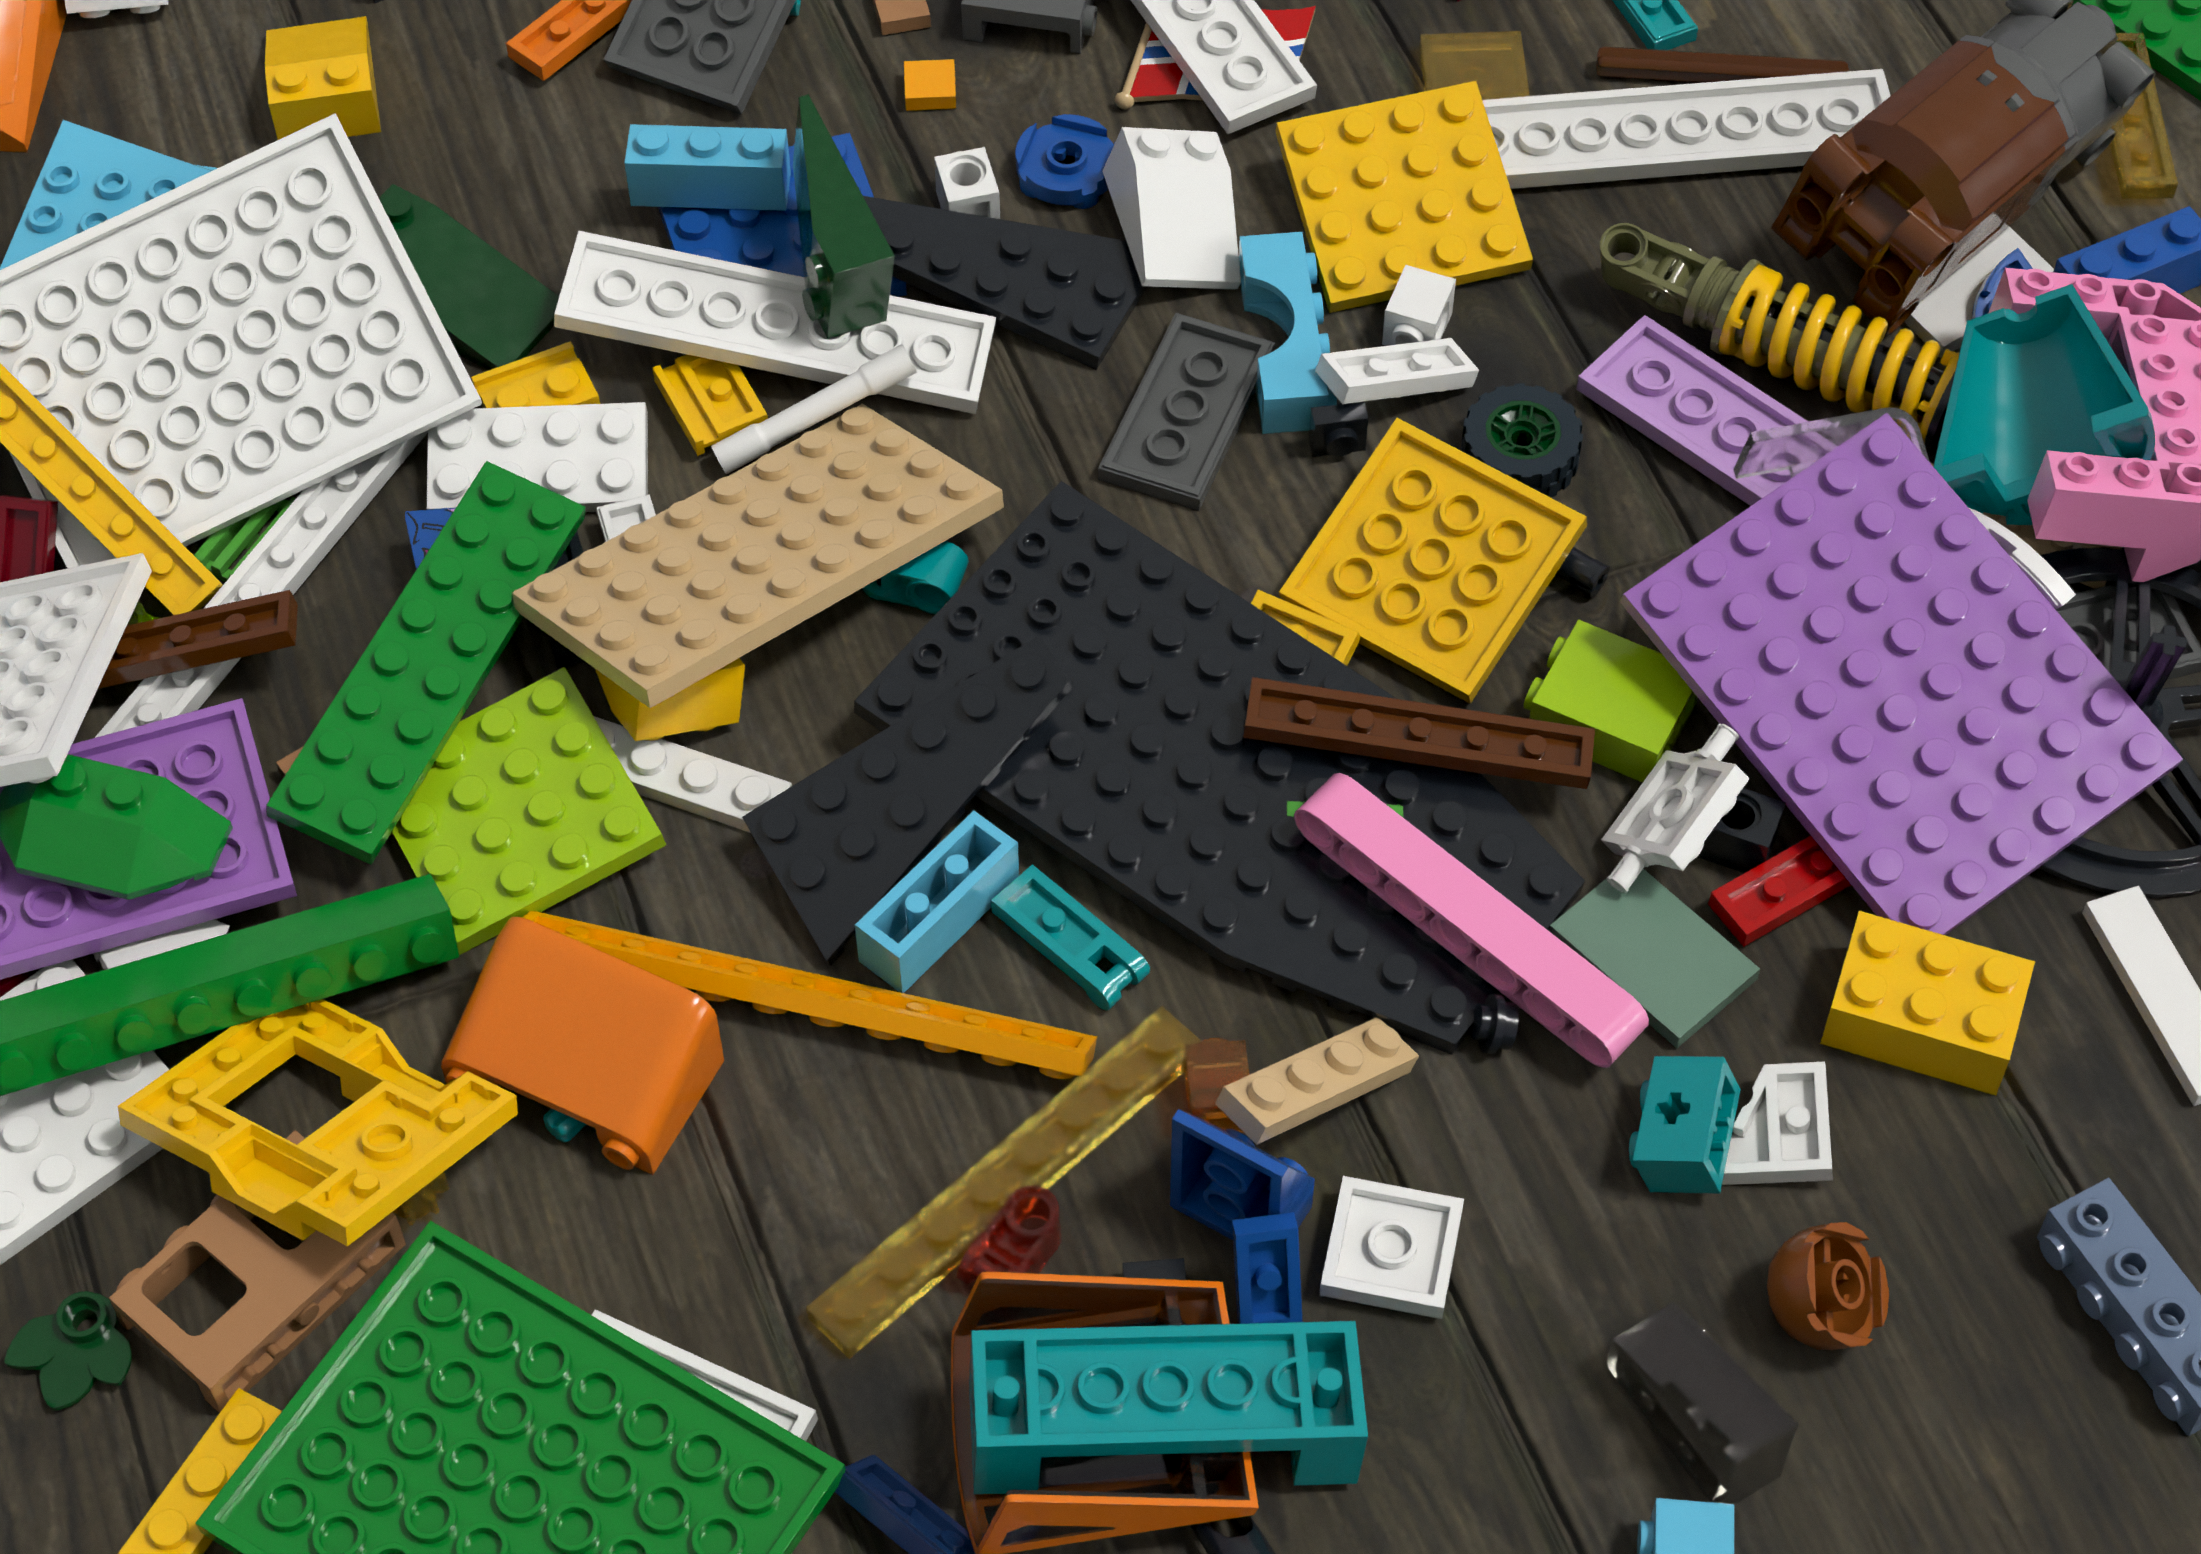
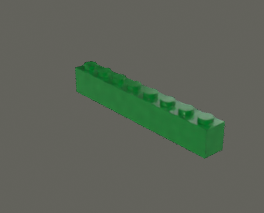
M427 874L1 1000L0 1096L459 958L450 908L432 875Z

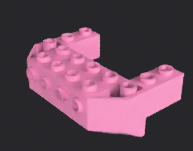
M2005 268L1988 313L2002 308L2013 310L2017 314L2025 313L2035 306L2036 296L2073 284L2151 413L2155 430V447L2151 460L2047 450L2027 499L2036 539L2124 547L2131 579L2134 582H2145L2199 562L2201 560V308L2163 283L2150 282L2143 279L2105 278L2092 274L2075 275L2046 272L2040 269Z

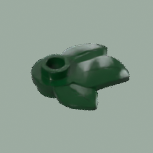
M81 1291L65 1298L59 1305L56 1314L40 1316L29 1320L11 1341L4 1362L7 1367L14 1369L40 1370L39 1379L44 1400L51 1410L57 1411L80 1402L90 1392L95 1380L107 1385H121L131 1366L132 1350L129 1341L117 1330L118 1316L110 1300L98 1293ZM84 1320H97L91 1328L77 1331L78 1326Z

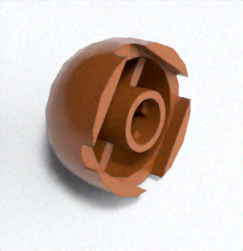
M1847 1222L1812 1226L1795 1233L1775 1252L1768 1272L1767 1292L1769 1304L1778 1324L1791 1338L1816 1350L1847 1349L1866 1346L1873 1340L1868 1338L1872 1329L1883 1327L1887 1318L1889 1302L1886 1270L1880 1256L1869 1257L1866 1248L1860 1241L1870 1239L1862 1230Z

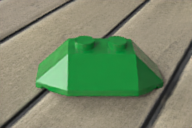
M67 754L58 776H53L41 783H30L27 781L4 786L0 794V839L17 873L126 900L171 888L191 878L196 881L210 877L233 829L231 821L165 777Z

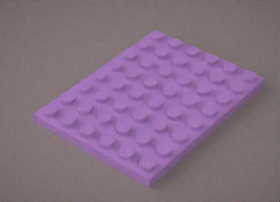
M1888 413L1875 420L1625 592L1620 601L1622 606L1718 723L1729 726L1739 735L1738 740L1735 741L1736 745L1781 800L1786 802V806L1877 916L1942 935L1950 933L2168 774L2183 760L2180 754Z

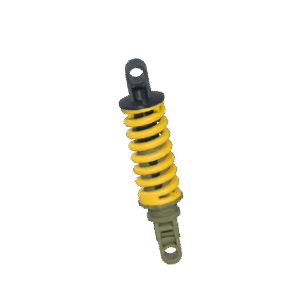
M1630 223L1613 225L1603 233L1600 240L1601 274L1609 286L1638 297L1658 310L1682 317L1683 324L1693 329L1699 326L1705 330L1709 329L1712 332L1710 350L1720 355H1734L1744 359L1745 363L1752 367H1760L1768 362V369L1772 376L1784 379L1794 373V381L1797 387L1803 390H1812L1820 384V392L1825 400L1837 402L1846 396V404L1849 410L1854 413H1864L1872 407L1874 420L1888 413L1894 421L1899 418V427L1908 437L1924 443L1925 448L1932 451L1938 448L1960 352L1956 353L1946 349L1940 362L1946 368L1944 371L1933 367L1940 352L1938 342L1934 340L1925 342L1917 359L1907 356L1914 339V334L1911 330L1905 328L1898 331L1889 348L1881 344L1888 327L1886 319L1875 317L1870 322L1868 328H1864L1858 325L1862 311L1854 305L1848 306L1842 316L1839 317L1833 314L1836 304L1834 296L1823 294L1819 297L1816 304L1812 305L1807 302L1810 288L1802 282L1796 283L1789 294L1780 290L1783 283L1782 274L1764 266V264L1756 259L1750 260L1741 271L1727 267V261L1717 256L1708 259L1697 254L1687 246L1676 242H1669ZM1619 253L1635 255L1633 259L1627 261L1613 258Z

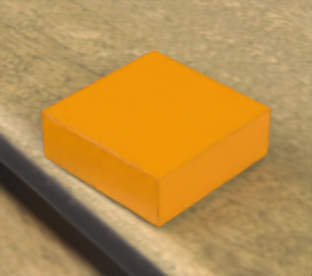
M954 59L904 61L906 111L956 109Z

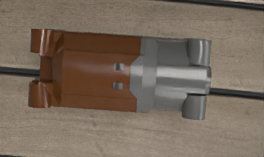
M2007 0L2005 5L2011 12L1982 36L1965 35L1843 136L1839 137L1837 134H1834L1827 138L1804 164L1802 173L1779 216L1772 224L1771 229L1806 261L1814 256L1820 259L1837 244L1854 262L1866 271L1858 284L1860 288L1855 294L1852 303L1859 307L1862 313L1871 321L1875 317L1886 319L1888 322L1886 335L1894 332L1913 313L1922 299L2038 202L2060 170L2073 159L2084 168L2097 159L2117 134L2111 127L2126 115L2128 110L2134 105L2135 99L2156 74L2154 70L2121 41L2116 42L2118 36L2116 35L2113 21L2101 8L2094 5H2083L2079 2L2072 6L2073 0Z

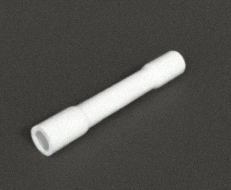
M903 344L861 365L856 372L761 423L747 426L711 447L727 475L768 453L775 445L869 395H876L916 374L917 371Z

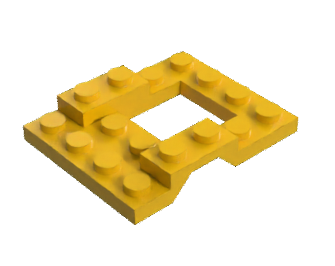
M324 999L229 1027L117 1106L121 1126L209 1172L213 1193L301 1240H305L317 1230L347 1247L518 1114L517 1096L469 1071L449 1083L443 1084L409 1067L382 1028ZM295 1054L340 1076L342 1096L354 1101V1103L297 1145L224 1107Z

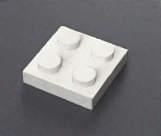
M1343 1176L1320 1285V1296L1442 1319L1464 1199Z

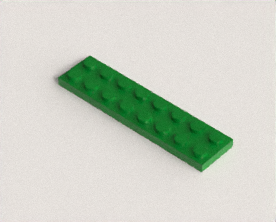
M486 461L266 804L267 816L372 865L524 618L515 609L512 592L534 581L538 576L553 571L585 519L586 507Z

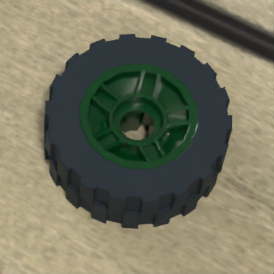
M1515 383L1514 386L1508 387L1502 385L1496 387L1490 393L1485 392L1479 396L1478 402L1476 404L1472 403L1468 409L1467 418L1464 419L1461 451L1552 498L1557 495L1559 490H1565L1571 483V477L1577 473L1583 434H1581L1583 425L1581 419L1575 415L1576 410L1571 403L1567 404L1563 400V396L1556 392L1551 393L1545 390V387L1535 385V387L1525 386V383Z

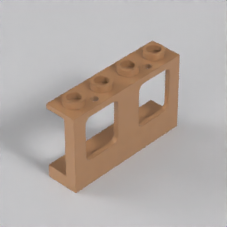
M295 1130L286 1139L297 1145L305 1138ZM216 1194L210 1207L189 1226L186 1225L177 1229L167 1239L164 1248L145 1266L129 1272L121 1280L116 1292L109 1297V1300L122 1326L127 1330L133 1326L136 1327L197 1382L205 1401L220 1413L238 1388L248 1392L406 1245L396 1215L391 1212L348 1247L316 1230L295 1249L285 1250L250 1221L255 1216L254 1214ZM212 1256L246 1286V1293L204 1333L191 1336L183 1331L156 1305L204 1261Z

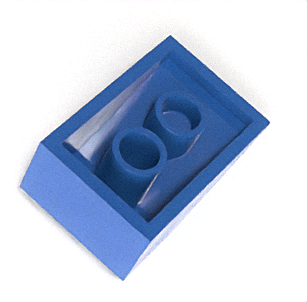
M1180 1109L1177 1110L1172 1118L1170 1207L1232 1240V1220L1294 1212L1299 1228L1312 1208L1315 1178L1309 1176L1307 1171L1294 1160L1286 1157H1279L1277 1159L1255 1147L1254 1143L1239 1131L1233 1129L1223 1130L1208 1121Z

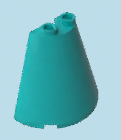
M2073 284L2036 296L2035 306L2025 313L2017 314L2013 310L2002 308L1968 320L1933 467L1967 507L1982 514L1986 512L2005 516L2007 525H2033L2027 499L2047 450L2069 453L2081 452L2090 455L2122 458H2140L2143 460H2151L2154 453L2155 430L2151 413Z

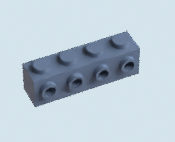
M2108 1177L2048 1210L2037 1235L2040 1249L2046 1261L2054 1269L2061 1270L2077 1290V1297L2084 1311L2091 1318L2099 1319L2115 1340V1347L2122 1361L2129 1368L2138 1370L2151 1387L2155 1402L2160 1411L2168 1419L2176 1421L2186 1435L2190 1436L2201 1430V1295Z

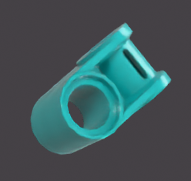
M944 541L881 577V585H878L877 580L862 589L869 597L876 600L895 602L936 614L959 590L969 559L960 547Z

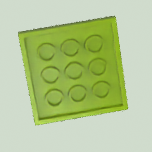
M565 667L460 721L392 831L416 877L431 874L451 911L459 955L497 936L511 917H523L530 911L542 912L666 846L662 833Z

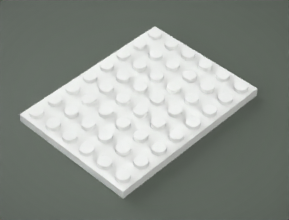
M336 113L0 270V363L185 547L482 404L477 390ZM11 454L32 498L58 501L55 545L66 567L72 568L115 559L116 557Z

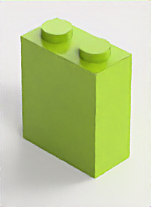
M1578 619L1567 639L1559 636L1547 661V667L1550 670L1544 680L1538 677L1534 679L1526 695L1523 708L1530 711L1529 719L1594 728L1592 761L1635 780L1644 782L1665 751L1672 750L1697 703L1698 697L1663 654Z

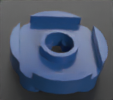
M1071 114L1053 116L1052 124L1042 126L1037 129V123L1027 128L1020 136L1015 150L1016 172L1019 177L1021 191L1028 197L1038 198L1051 204L1072 205L1078 209H1087L1096 205L1099 201V195L1108 190L1102 171L1114 144L1107 137V129L1093 119ZM1066 155L1075 157V162L1072 164H1062L1056 161H1063Z

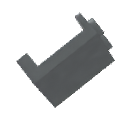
M962 0L963 40L983 42L988 22L1066 32L1070 35V52L1081 54L1085 36H1094L1098 9L1097 6H1093L1095 0Z

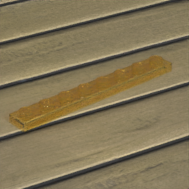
M1161 1006L1090 1066L1082 1077H1077L806 1307L808 1319L850 1359L1204 1055V1043Z

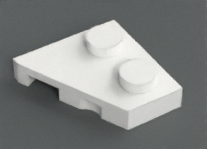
M1825 1061L1764 1064L1752 1087L1753 1096L1750 1102L1742 1107L1734 1123L1722 1185L1833 1180Z

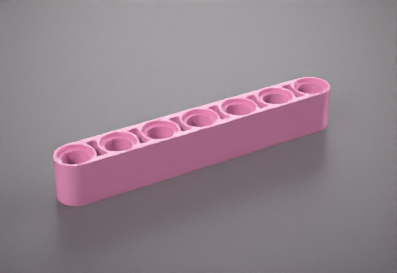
M1342 773L1333 774L1294 813V821L1308 841L1592 1064L1608 1068L1649 1025V1018L1645 1009L1631 994L1348 775Z

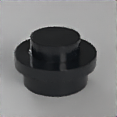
M1489 994L1485 1000V1005L1477 1004L1473 1011L1474 1022L1471 1026V1036L1473 1039L1478 1040L1480 1050L1483 1053L1495 1054L1498 1049L1510 1050L1513 1046L1518 1030L1519 1014L1515 1003L1505 1002L1502 995Z

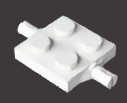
M1719 723L1702 749H1697V751L1684 754L1665 751L1601 839L1614 854L1623 856L1610 876L1606 878L1612 887L1622 893H1627L1644 867L1657 864L1684 871L1689 862L1693 861L1700 854L1704 841L1720 819L1733 808L1738 794L1749 780V777L1736 764L1721 761L1739 738V735L1732 728Z

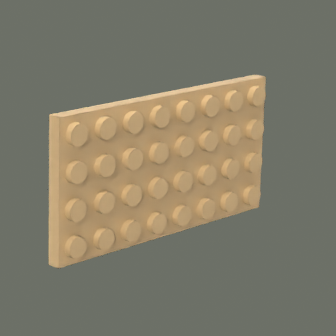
M861 404L845 411L841 416L815 430L804 433L800 438L776 451L761 456L757 461L737 472L720 478L711 486L685 500L674 503L670 508L646 521L629 527L620 535L583 552L579 557L555 570L538 576L534 581L512 592L514 606L526 619L647 707L652 708L1004 508L1002 489L871 408Z

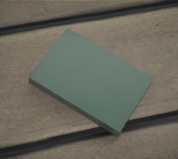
M1644 869L1630 886L1627 893L1618 891L1605 879L1554 921L1549 928L1553 935L1631 994L1645 1009L1649 1018V1025L1675 1048L1681 1046L1758 979L1760 968Z

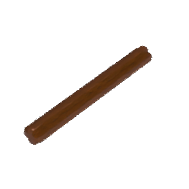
M1608 46L1599 48L1596 59V71L1600 77L1695 83L1849 71L1848 63L1843 60Z

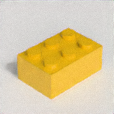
M1859 911L1820 1044L1996 1096L2010 1061L2035 961Z

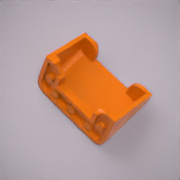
M511 917L494 941L442 1059L441 1068L446 1083L469 1071L497 1086H503L594 1127L597 1137L603 1145L602 1153L611 1163L627 1170L636 1167L653 1175L722 1066L724 1055L717 1015L711 1005L698 994L522 917Z

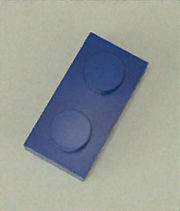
M1294 1212L1232 1220L1238 1323L1302 1322L1299 1233Z

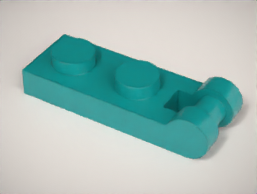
M1033 864L991 900L993 914L1081 986L1091 1001L1102 1010L1107 1011L1121 1000V991L1129 983L1137 985L1150 973L1148 962L1135 948ZM1103 957L1114 964L1106 973L1095 966Z

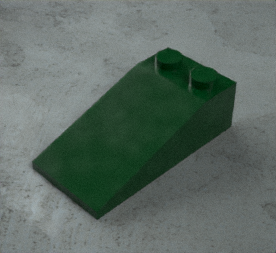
M809 94L801 96L798 100L793 173L805 280L802 298L809 318L812 321H819L828 339L886 321L895 255Z
M394 184L379 197L459 355L491 370L525 358L554 326V313L559 300L557 294L436 205Z

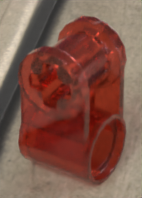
M1027 1185L1016 1189L1008 1197L985 1231L977 1236L965 1252L957 1271L958 1280L965 1284L976 1282L979 1274L982 1272L1039 1274L1052 1255L1058 1250L1062 1241L1060 1209L1055 1195L1048 1189L1038 1185ZM1030 1217H1039L1047 1221L1043 1227L1036 1230H1027L1019 1225L1023 1220ZM1001 1304L1002 1307L1009 1311L1014 1310L1020 1305Z

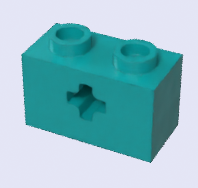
M1654 1056L1650 1079L1644 1080L1640 1090L1642 1117L1639 1131L1632 1133L1629 1142L1631 1165L1633 1168H1637L1650 1192L1720 1194L1741 1091L1724 1057Z

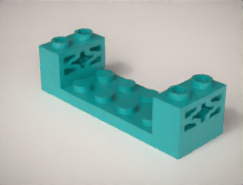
M1356 1321L971 1330L969 1400L973 1494L1038 1493L1041 1457L1290 1451L1294 1486L1357 1484L1368 1440V1429Z

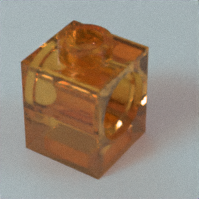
M1209 1038L1198 1044H1186L1184 1060L1188 1113L1208 1121L1223 1130L1233 1129L1241 1133L1244 1132L1215 1102L1224 1086L1249 1075L1245 1040L1228 1041L1223 1038Z

